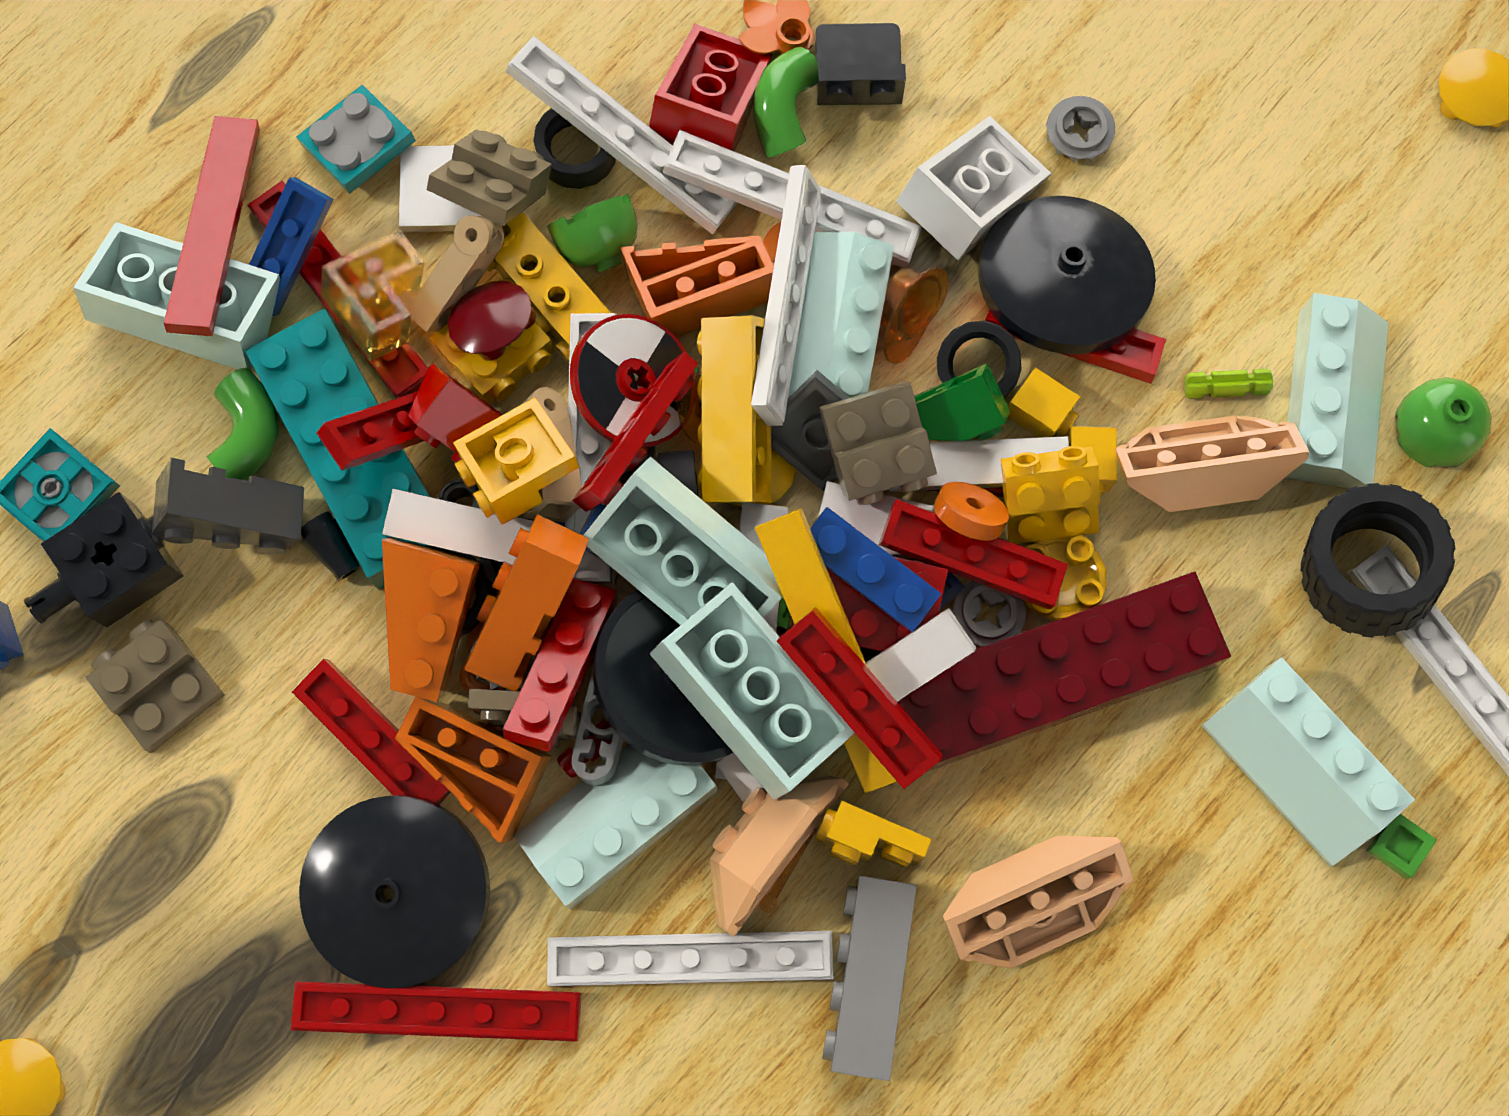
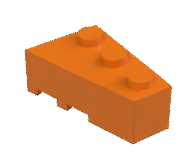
M760 236L704 240V245L677 247L676 242L663 243L660 249L636 251L634 246L620 247L626 274L644 316L660 323L676 337L701 328V318L730 317L768 303L774 265Z
M538 514L529 531L522 528L519 529L508 553L516 558L512 565L505 561L503 562L492 585L493 588L500 591L497 597L488 594L476 619L484 624L464 670L508 690L518 691L530 658L536 654L542 641L540 639L551 618H554L579 567L589 538Z
M393 537L382 539L390 690L437 702L446 692L481 562Z
M419 697L414 698L395 737L436 780H439L459 800L458 802L468 812H471L490 831V834L500 844L513 840L552 758L551 755L537 748L504 739L502 731L440 701L433 702Z

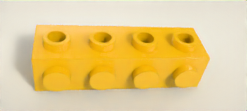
M522 212L505 226L501 225L504 232V242L487 268V271L491 272L493 269H496L504 279L503 281L514 283L523 288L529 295L531 306L536 313L535 322L545 333L550 332L557 340L558 344L555 348L562 359L569 365L571 314L611 312L526 214Z
M753 315L701 318V331L698 335L697 346L702 357V376L699 378L697 390L699 399L702 402V422L698 427V441L702 447V468L698 474V486L702 493V500L705 503H771V426H767L751 406L765 323L764 318Z

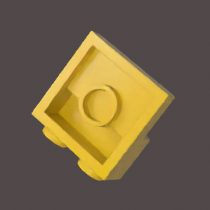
M536 322L530 328L524 330L517 340L505 347V352L501 357L492 361L484 360L480 354H471L459 349L449 336L448 323L429 338L433 346L470 388L488 404L495 400L502 401L509 397L515 391L518 381L529 372L535 374L542 370L550 362L551 355L555 352L551 339Z
M536 398L527 401L453 442L461 458L454 465L467 488L475 484L480 490L473 493L477 504L486 518L495 514L501 525L543 503L539 494L540 489L580 468L575 455Z
M1068 446L1060 451L1039 454L1023 452L1014 457L1000 459L1004 505L1009 513V520L1006 524L1009 542L1020 544L1100 533L1098 505L1101 504L1099 464L1092 446Z
M841 801L837 812L829 808L827 809L816 837L817 840L824 842L825 846L832 848L829 856L854 867L859 860L867 863L875 847L883 850L880 857L890 863L906 868L911 862L917 865L925 857L932 840L844 801Z

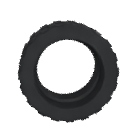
M1369 483L1362 487L1355 486L1328 501L1327 506L1321 509L1316 516L1303 551L1300 569L1303 575L1301 582L1313 608L1317 609L1323 615L1322 618L1327 622L1335 624L1342 631L1372 638L1383 635L1387 637L1396 635L1397 632L1402 630L1407 631L1430 613L1448 583V578L1455 564V559L1453 558L1454 551L1456 550L1455 541L1450 533L1451 528L1447 520L1443 519L1440 515L1439 509L1432 502L1429 503L1422 498V495L1413 490L1411 492L1401 488L1402 486L1394 484L1380 485L1379 483ZM1361 529H1375L1390 533L1402 540L1415 555L1420 570L1418 581L1413 587L1394 594H1376L1362 590L1350 583L1336 567L1332 557V548L1335 541L1349 532Z

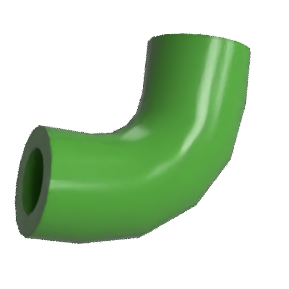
M795 47L781 54L764 68L754 92L753 116L758 137L767 158L785 153L806 142L796 112V99L800 93L816 85L818 62L814 55L803 47Z
M240 368L227 375L215 389L214 396L231 416L233 427L229 437L206 457L214 467L226 469V478L249 481V477L255 476L271 457L278 436L276 408L261 381L250 369Z

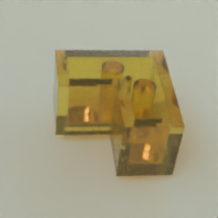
M400 229L324 265L322 269L321 296L370 362L408 343L412 314L399 297L404 290L421 289L425 262Z

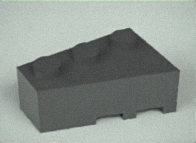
M172 457L156 480L152 534L164 535V540L167 542L188 544L192 543L194 538L212 540V546L222 549L240 548V544L258 546V551L262 553L284 554L286 549H292L301 540L304 487L257 476H250L249 481L226 478V469L210 467L208 475L184 470L185 460Z

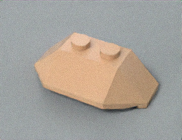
M1233 415L1146 428L1132 437L1126 445L1122 444L1117 447L1116 455L1128 486L1168 512L1258 500L1308 459L1309 450L1295 423L1282 421L1276 424L1265 419Z
M834 776L803 779L790 792L775 800L764 788L761 789L760 787H757L747 797L741 807L745 812L734 827L731 825L725 827L712 846L716 850L710 858L716 920L717 925L733 937L737 934L744 922L825 816L827 809L832 807L849 783L842 778Z
M1054 836L970 874L944 913L943 919L960 960H975L988 965L1013 968L1096 930L1115 906L1122 890H1127L1134 880L1122 843L1117 837Z

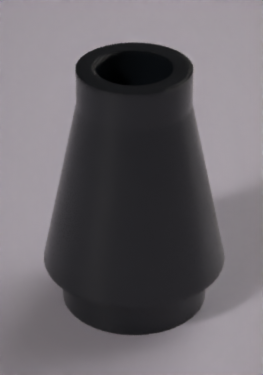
M330 511L316 516L301 527V535L304 538L301 544L333 573L337 581L347 578L361 567L339 524Z

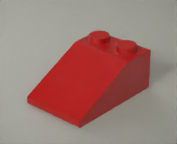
M694 24L655 94L649 127L671 145L674 144L678 132L681 130L735 151L754 106L756 86L763 69L770 64L773 53L767 55L753 53L746 49L737 38Z

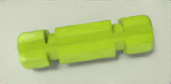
M1253 369L1250 374H1248L1247 370L1211 371V374L1206 376L1205 372H1190L1184 378L1185 396L1189 399L1204 398L1205 394H1209L1211 398L1246 396V392H1251L1252 396L1267 395L1273 390V375L1269 369Z

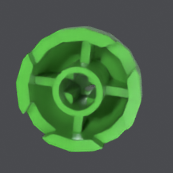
M628 194L624 196L619 195L588 206L583 211L571 216L572 219L566 220L564 216L547 225L553 243L561 256L569 263L579 267L596 265L598 273L623 263L620 257L622 254L620 247L633 246L637 238L638 229L635 210Z
M1442 377L1422 383L1403 398L1395 412L1397 428L1400 434L1397 437L1399 445L1411 459L1430 468L1434 465L1442 467L1460 466L1480 451L1491 430L1492 416L1486 399L1477 388L1460 379Z

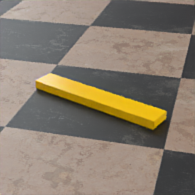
M802 508L757 525L755 527L756 533L794 624L816 607L866 665ZM855 733L844 742L865 793L897 782Z

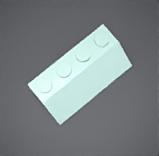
M115 222L73 287L85 320L235 369H251L252 363L245 350L268 337L280 283L279 274L230 259L213 336L166 333L163 323L183 243Z
M814 232L788 398L816 370L850 398L868 393L894 245L856 232Z
M1313 293L1299 311L1287 422L1295 423L1309 450V456L1305 462L1285 478L1345 488L1362 487L1369 483H1374L1389 323L1359 300Z
M652 457L647 459L633 473L583 535L589 538L587 547L680 625L732 582L763 618L783 597L766 554Z
M732 582L662 640L650 655L775 800L796 787L855 732L776 642L779 636Z
M1282 657L1267 666L1201 725L1330 867L1382 831L1415 800Z
M628 744L621 750L616 772L608 782L597 786L586 784L583 781L517 832L514 837L565 907L572 910L718 792L717 786L700 765L683 766L661 762L642 754Z

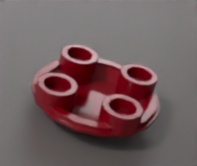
M492 281L475 287L461 297L450 314L448 321L449 336L459 349L471 354H480L484 360L492 361L501 357L505 352V347L517 340L524 330L530 328L535 323L536 313L531 306L529 295L521 286L508 281Z

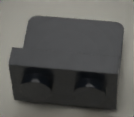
M821 24L817 27V105L902 104L906 82L905 64H901L900 28L897 24Z

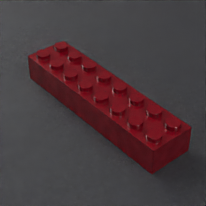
M1196 571L978 648L897 702L943 755L941 761L928 770L931 771L1217 668L1232 656Z

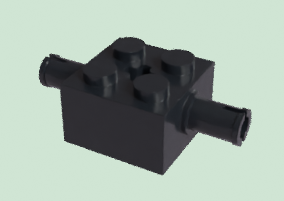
M118 492L41 543L59 571L57 573L58 578L32 596L25 598L24 603L26 607H32L29 611L38 622L44 623L46 619L76 600L89 618L108 628L184 577V575L164 547V535L152 534L153 515L147 519L133 502Z

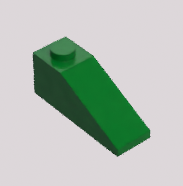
M987 363L914 396L922 428L927 431L929 440L966 441L976 436L980 441L986 440L1004 429L1002 425L1006 424L1010 409Z

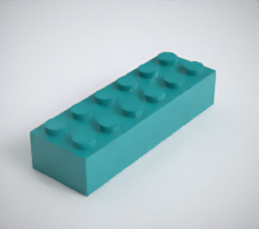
M324 308L246 349L245 352L364 573L371 583L380 590L384 587L382 539L392 537L382 534L392 490L396 489L430 497L404 449L342 471L316 434L325 422L379 404L336 325ZM396 538V539L404 540V541H407V542H411V543H414V544H418V545L425 546V547H429V548L436 549V550H438V549H444V548L435 547V546H431V545H427V544H422V543H418V542H414V541H409V540H405V539H401V538Z

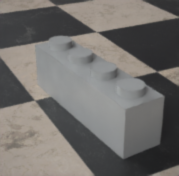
M859 876L857 886L848 885L844 914L852 915L850 934H840L837 962L845 963L843 982H833L830 1010L838 1012L836 1030H826L822 1059L831 1061V1072L890 1081L917 885Z

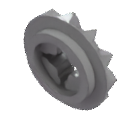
M1073 96L1062 100L1052 109L1046 123L1047 141H1051L1056 148L1057 155L1064 154L1070 157L1072 162L1078 159H1088L1091 162L1096 156L1106 153L1115 135V121L1109 109L1100 101L1087 96ZM1074 118L1082 128L1089 127L1085 137L1086 142H1084V139H1081L1078 133H1069L1073 129Z
M972 580L964 585L965 588L957 594L952 613L974 645L984 647L1021 632L1026 620L1024 600ZM981 601L985 602L989 607L1005 604L996 615L998 628L995 624L992 625L988 619L982 622L979 620L974 623V620H976L982 610L980 606Z

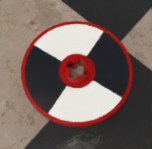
M635 314L614 315L603 319L588 329L578 341L572 355L570 385L573 398L581 415L593 430L608 441L613 442L646 393L652 388L653 383L665 366L680 354L686 352L681 342L660 323ZM694 371L689 376L694 381L692 387L679 402L672 401L666 410L671 415L670 419L657 435L652 436L650 434L643 443L645 448L655 447L670 440L688 422L696 400L697 389ZM632 373L638 376L636 384L639 388L635 390L630 387L632 379L629 375Z

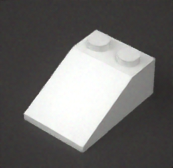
M989 116L917 167L896 202L959 260L987 237L993 225L1004 214L1017 205L1022 204L1051 175V172Z

